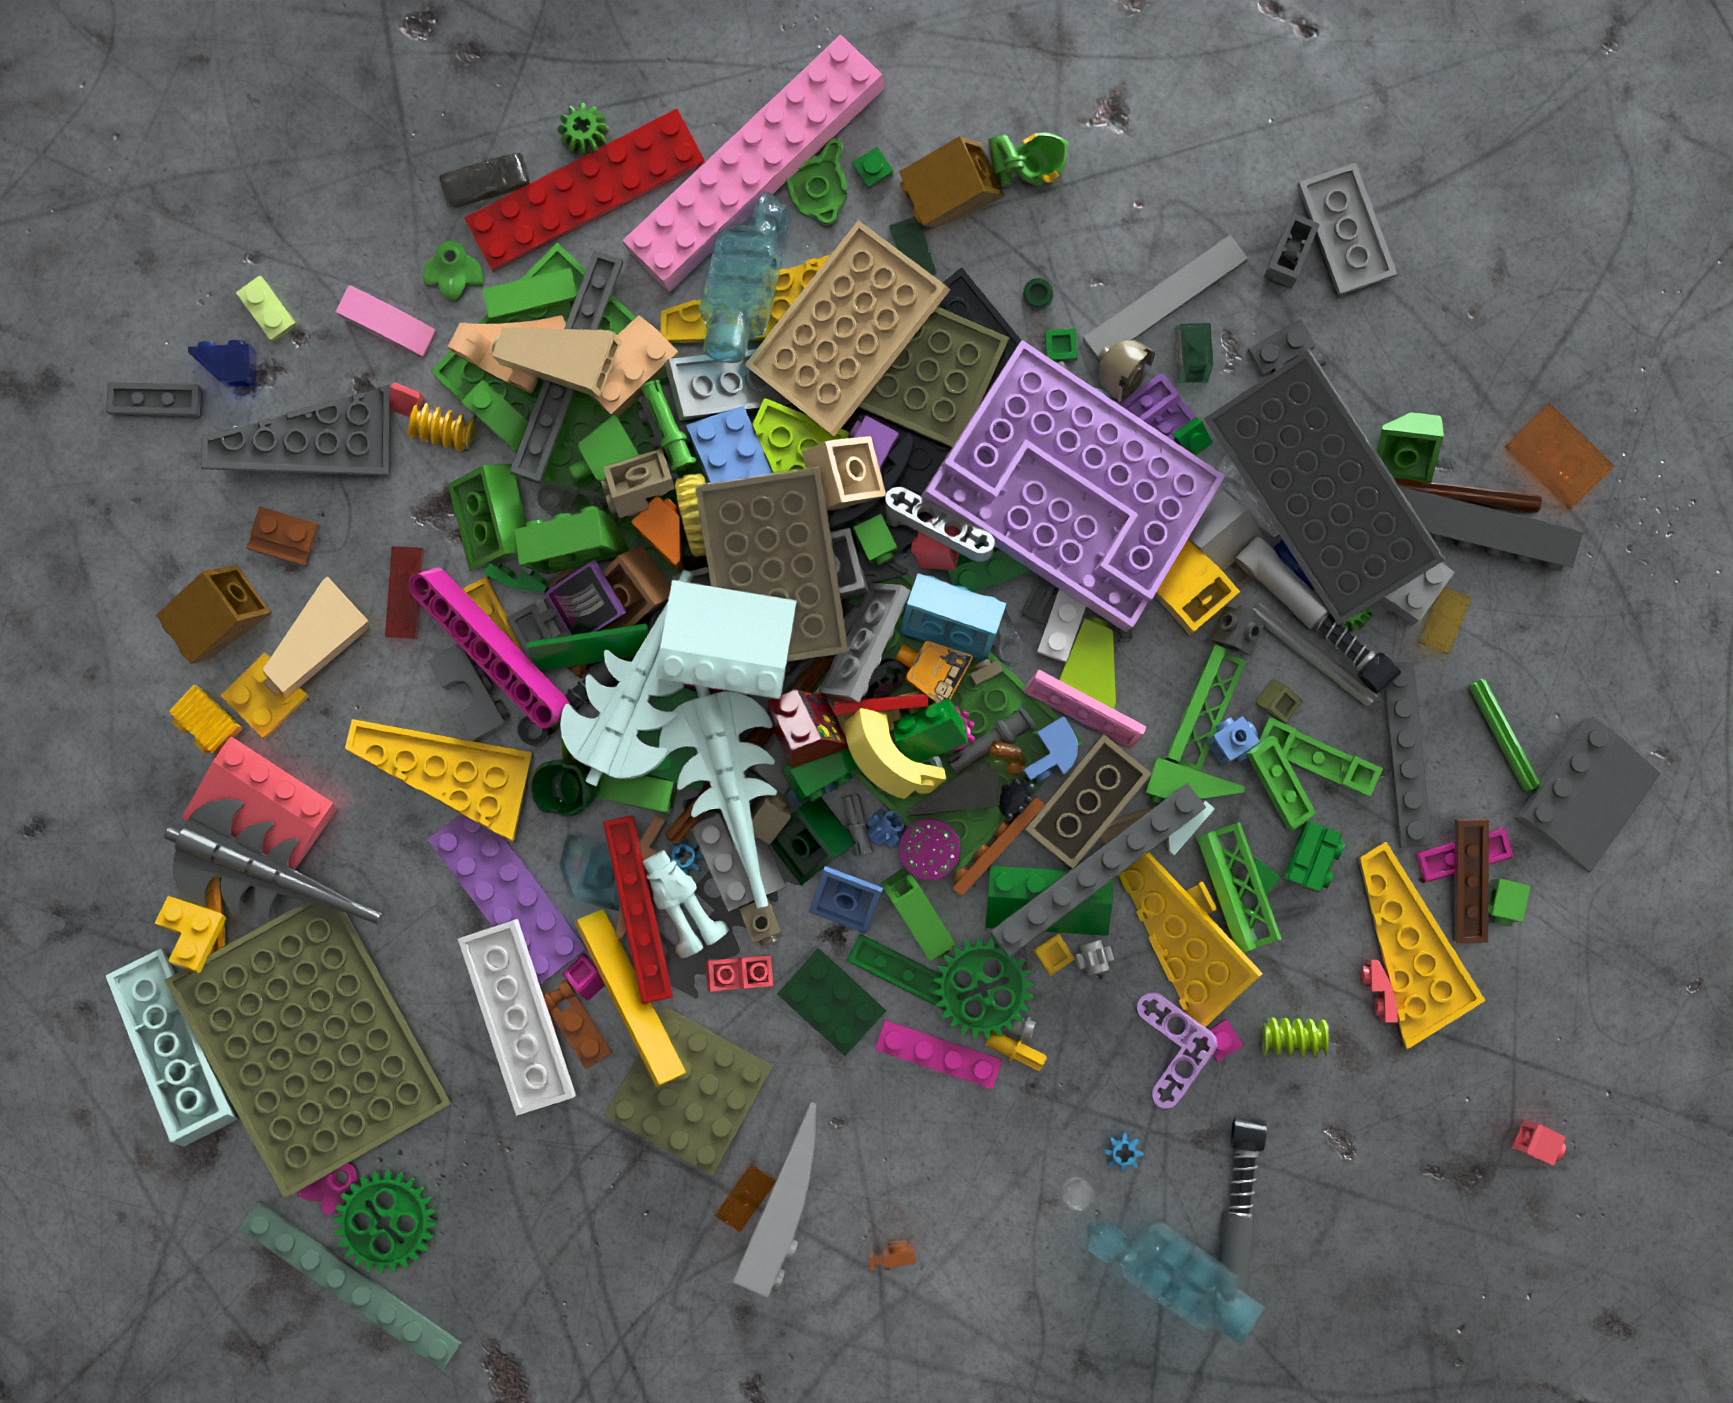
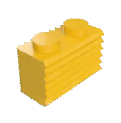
M193 685L168 711L174 717L171 722L181 732L186 733L189 731L195 736L196 739L193 743L205 754L211 752L218 755L231 736L235 738L244 729L197 685Z

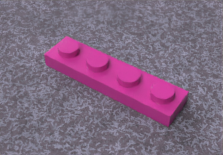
M886 1020L875 1048L877 1051L990 1089L994 1087L1002 1062L1000 1058Z

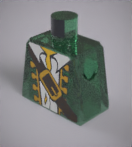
M1190 323L1175 326L1178 384L1208 383L1213 368L1211 323ZM1201 368V370L1192 371L1191 369Z

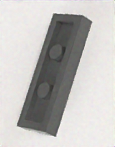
M108 382L106 412L110 415L200 417L201 386L198 384Z

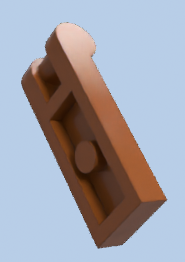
M565 980L558 984V989L551 993L547 991L543 994L548 1011L586 1070L613 1052L573 987ZM567 998L571 1006L561 1011L557 1003Z

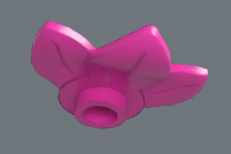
M347 1163L299 1190L298 1196L309 1201H321L324 1215L335 1213L338 1211L335 1208L336 1205L345 1204V1200L341 1195L351 1190L349 1185L357 1182L356 1169L350 1163ZM340 1171L345 1172L347 1175L345 1183H341L337 1179V1174Z

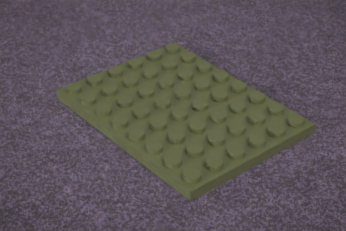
M304 902L208 955L200 974L183 969L164 980L284 1199L451 1104L346 912Z

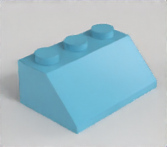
M918 574L907 602L899 634L924 643L927 640L973 656L974 660L982 662L988 658L1006 603L1000 602L992 596H983L971 592L963 586L950 585L933 576Z

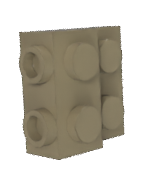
M662 448L603 467L606 479L602 480L601 484L606 495L605 497L611 514L617 512L619 518L635 516L641 511L649 509L646 498L661 496L667 491L675 489Z

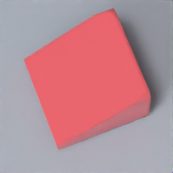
M392 383L389 406L392 411L409 418L415 405L421 411L425 399L419 392L400 384Z

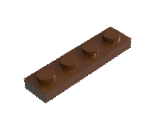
M1486 818L1455 819L1454 941L1456 943H1488L1489 820Z

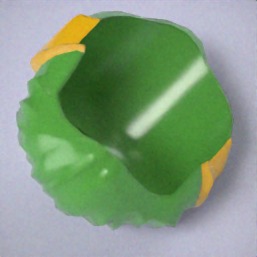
M1034 133L1029 138L1024 139L1021 145L1017 146L1016 151L1019 156L1025 157V168L1017 171L1016 175L1023 181L1025 180L1038 186L1054 181L1066 166L1068 141L1050 133Z

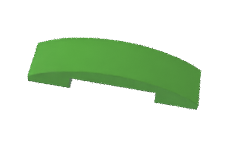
M1271 717L1259 739L1261 742L1268 736L1276 737L1289 763L1371 797L1383 771V768L1357 756L1348 755L1298 732L1297 729Z

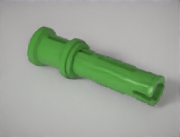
M652 380L643 384L641 390L662 437L660 446L662 450L667 452L672 464L670 467L671 472L680 473L692 468L697 464L695 457L690 455L685 443L687 437L682 431H679L659 380H654V382Z

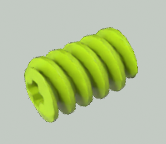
M1271 1017L1267 1025L1265 1022L1263 1023L1262 1052L1265 1057L1268 1056L1270 1048H1274L1276 1057H1280L1283 1048H1286L1288 1057L1293 1056L1295 1049L1299 1050L1301 1058H1305L1308 1049H1311L1313 1058L1318 1057L1320 1050H1323L1325 1056H1327L1329 1032L1325 1020L1320 1019L1315 1026L1313 1019H1307L1304 1027L1302 1021L1297 1018L1293 1020L1292 1025H1290L1288 1018H1282L1279 1026L1277 1020Z

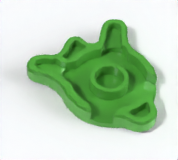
M839 139L829 140L820 156L812 155L810 160H807L791 178L785 181L789 198L796 210L807 217L816 219L823 226H831L837 221L838 212L847 197V181L840 167L843 144Z

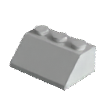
M720 813L696 824L692 831L728 912L754 902L748 876L723 814ZM754 836L760 875L766 896L785 888L786 885L768 844Z

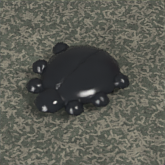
M1027 777L1023 778L1021 782L1019 778H1015L1012 781L1013 784L1002 786L998 807L1001 814L1006 816V819L1009 821L1013 819V815L1017 812L1019 814L1023 813L1025 803L1029 804L1032 801L1030 795L1034 792L1035 785L1032 782L1029 783Z

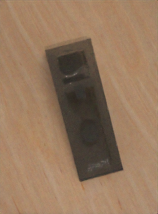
M989 764L971 765V771L962 773L908 808L907 817L999 807L1000 796L996 768L989 769Z

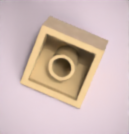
M871 436L825 441L802 452L806 468L820 466L827 511L849 507L886 496Z

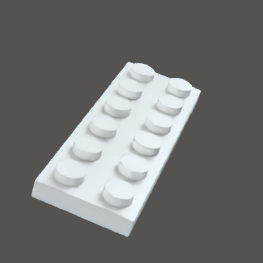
M518 919L458 938L516 1116L575 1097L574 1087Z

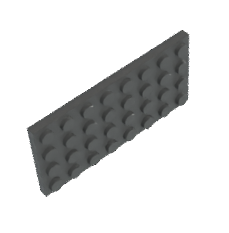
M1310 349L1204 418L1338 625L1446 559Z

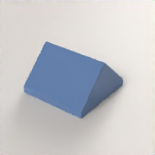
M825 866L809 912L867 933L883 888Z

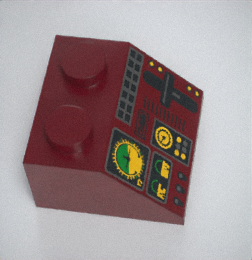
M796 689L782 694L780 699H768V715L773 723L772 728L791 768L849 748L846 736L825 695Z

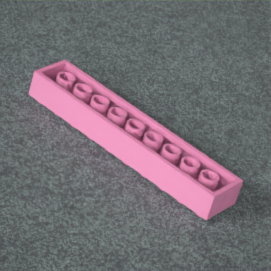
M840 34L622 240L628 252L670 293L786 183L785 181L799 170L800 166L807 160H810L812 155L821 150L829 140L885 89L882 73Z

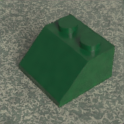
M820 797L813 802L809 800L791 813V818L770 845L802 886L823 870L825 866L827 867L850 849L856 842L823 798Z

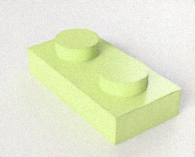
M261 275L236 292L273 343L297 326Z

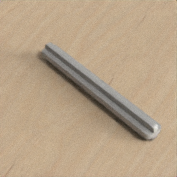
M1259 602L1253 607V610L1256 611L1254 616L1265 622L1264 628L1362 704L1369 706L1374 702L1377 694L1368 689L1357 676L1264 604Z

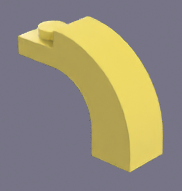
M860 708L844 723L846 741L853 759L869 780L885 792L905 799L913 791L920 794H930L946 780L945 769L914 762L898 751L889 734L887 714Z

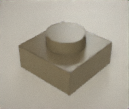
M986 659L973 666L975 672L970 674V679L974 687H977L1001 675L1004 670L998 660L991 663L990 659Z

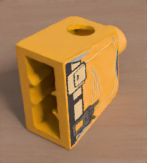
M926 640L920 652L903 644L895 660L910 668L905 678L908 684L921 694H926L932 703H939L948 698L951 700L973 656Z

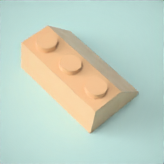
M640 315L617 335L622 343L600 398L590 395L610 417L616 414L619 418L643 395L641 386L652 380L653 382L654 380H660L667 373L665 362L670 358L680 357L678 351L669 341Z

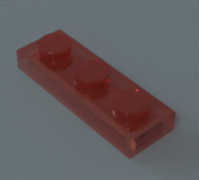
M392 546L385 627L386 638L417 640L420 603L410 593L409 580L414 574L423 571V548Z

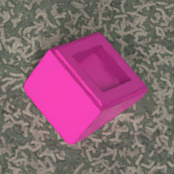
M585 953L562 973L577 993L586 1000H590L605 986L594 962Z

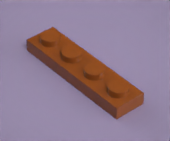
M1033 797L1031 803H1025L1023 813L1019 814L1017 812L1018 815L1010 824L1005 820L994 831L993 834L997 838L990 846L984 843L972 856L976 861L968 869L963 866L952 877L951 880L955 884L951 889L962 897L1039 813L1045 804L1037 797Z

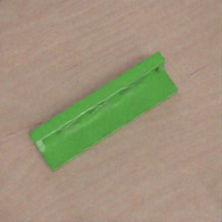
M1216 644L1211 648L1165 760L1197 771L1201 770L1210 748L1206 741L1202 748L1199 740L1203 738L1207 740L1216 734V726L1221 723L1245 666V660L1227 653L1225 648ZM1222 659L1236 664L1237 667L1233 676L1221 681L1218 668ZM1214 678H1216L1217 683L1212 684ZM1230 682L1226 691L1223 684ZM1219 686L1223 695L1222 703L1209 708L1206 701L1210 689ZM1202 706H1204L1205 711L1200 712L1201 709H1202ZM1218 710L1217 715L1214 719L1211 712ZM1207 714L1212 725L1209 733L1198 737L1194 725L1198 717ZM1192 733L1194 739L1189 740V737ZM1193 742L1196 743L1200 752L1196 764L1181 759L1186 745Z
M1238 822L1197 836L1234 944L1244 953L1256 947L1280 940L1281 936L1241 823ZM1234 831L1238 842L1234 852L1224 847L1220 835ZM1236 860L1247 867L1248 874L1245 881L1234 876L1232 869ZM1246 890L1251 891L1257 896L1259 902L1255 911L1244 904L1243 897ZM1257 919L1267 924L1271 936L1257 940L1253 929Z

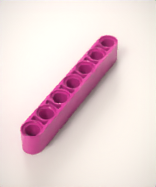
M438 567L414 574L410 578L409 590L412 596L535 725L545 729L561 722L563 708L565 704L570 705L569 700L443 569Z

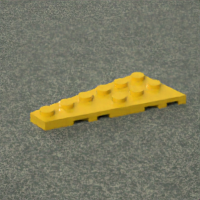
M830 255L818 259L815 257L806 260L804 264L789 269L783 268L743 282L738 287L729 290L722 289L714 292L715 294L700 300L694 299L662 310L660 333L669 343L764 341Z

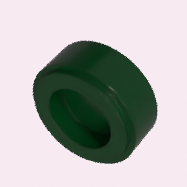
M1042 278L1030 280L1023 290L1025 304L1033 310H1042L1050 305L1053 298L1051 284Z

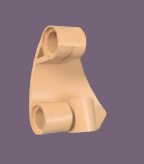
M560 315L517 323H459L447 348L495 377L532 394L540 378L500 365L492 357L494 339L498 335L500 336L503 327L564 329L566 322L564 317Z

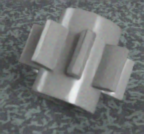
M1101 940L1079 945L1081 954L1074 955L1077 969L1085 968L1087 976L1109 970L1107 962L1114 960L1111 946L1103 947Z

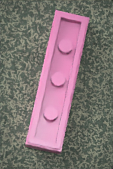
M1039 669L1024 689V693L1130 749L1145 732L1146 726Z

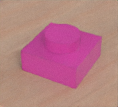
M1227 1019L1209 1029L1217 1039V1049L1212 1055L1216 1062L1221 1061L1244 1046ZM1205 1036L1201 1039L1209 1050L1210 1047L1207 1045L1209 1039Z

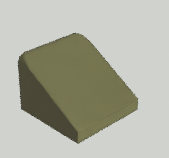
M1272 679L1255 703L1272 717L1286 724L1303 700L1284 683Z

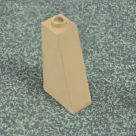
M503 327L500 336L498 335L494 339L492 357L500 365L600 398L622 341L614 332L609 330Z
M328 576L322 580L263 668V673L267 678L263 683L275 696L280 693L285 699L288 698L370 629L369 621Z

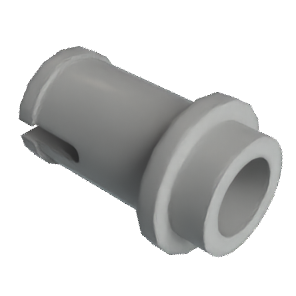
M1031 1017L1023 1018L1022 1022L1012 1019L1011 1021L1014 1026L1012 1031L1005 1025L1002 1026L1003 1031L1020 1036V1040L1024 1041V1038L1031 1039L1036 1022L1031 1021Z

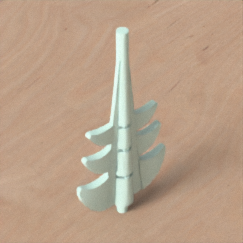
M683 570L679 581L691 583L694 574ZM668 603L632 662L619 659L609 650L604 651L606 666L613 677L619 681L617 687H606L599 684L593 676H586L587 695L592 705L600 712L598 718L583 717L569 704H565L560 722L562 739L574 758L591 767L585 780L589 784L597 786L602 773L620 779H633L644 776L657 768L668 754L666 747L656 748L648 746L637 737L639 730H659L677 717L675 712H664L653 708L648 702L650 696L667 697L684 688L681 682L656 679Z
M695 685L698 698L685 702L672 711L677 714V717L662 728L659 748L666 747L668 754L677 748L685 746L696 748L698 754L684 765L679 775L677 789L682 790L694 781L707 780L710 782L711 788L706 790L697 799L691 816L696 817L707 810L721 809L748 876L756 908H762L769 904L760 875L749 800L763 795H776L777 790L760 779L745 778L744 771L756 764L766 763L773 765L775 760L760 746L740 742L739 735L753 727L772 728L773 723L765 709L753 698L730 691L710 694L709 687Z

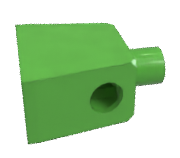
M615 414L577 444L584 458L568 468L577 483L593 474L599 485L602 486L601 481L606 479L603 467L639 456Z

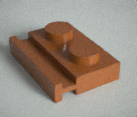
M259 506L250 533V541L246 548L306 567L319 524Z
M897 1240L889 1242L888 1248L883 1249V1254L874 1255V1250L869 1251L871 1271L876 1270V1265L884 1264L885 1269L915 1264L914 1244H907V1240Z

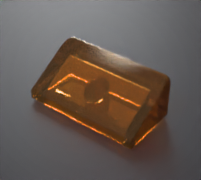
M751 1163L714 1216L741 1232L776 1180Z

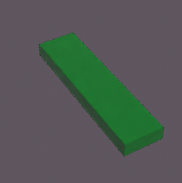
M862 934L859 935L847 962L934 1006L943 1000L942 996L933 994V991L941 988V984L933 981L934 978L943 977V975ZM969 991L958 994V999L966 998ZM945 1006L938 1007L944 1011L947 1010Z

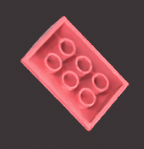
M231 736L211 763L182 819L187 821L196 809L211 801L221 799L243 801L244 806L238 811L233 820L232 836L237 838L240 832L248 826L259 822H274V826L265 836L263 853L268 855L276 845L289 839L298 838L299 844L295 847L289 861V867L295 870L338 809L333 802Z

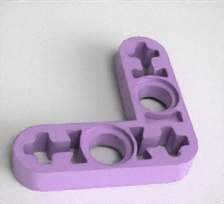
M1148 993L1143 995L1137 1003L1139 1015L1182 1047L1152 1091V1097L1157 1106L1169 1109L1181 1101L1215 1053L1217 1039L1210 1030L1158 993ZM1155 999L1158 1002L1156 1005L1157 1009L1163 1013L1166 1012L1167 1008L1171 1010V1013L1164 1018L1162 1024L1158 1022L1162 1018L1161 1015L1157 1012H1152L1151 1014L1146 1012L1148 1006L1145 1004L1146 1001L1151 1002ZM1176 1016L1184 1020L1186 1027L1182 1034H1175L1170 1030L1169 1022L1172 1017ZM1206 1036L1209 1039L1207 1045L1210 1049L1209 1051L1203 1049L1197 1055V1058L1202 1059V1062L1199 1064L1195 1057L1185 1052L1188 1049L1190 1053H1193L1198 1047V1043L1195 1041L1196 1037L1201 1039ZM1181 1060L1189 1061L1193 1066V1073L1188 1078L1181 1077L1177 1072V1064ZM1171 1075L1175 1081L1184 1084V1087L1182 1089L1178 1084L1171 1093L1175 1097L1174 1100L1168 1099L1163 1101L1161 1099L1163 1093L1160 1089H1166L1172 1084L1173 1080L1168 1079V1076Z

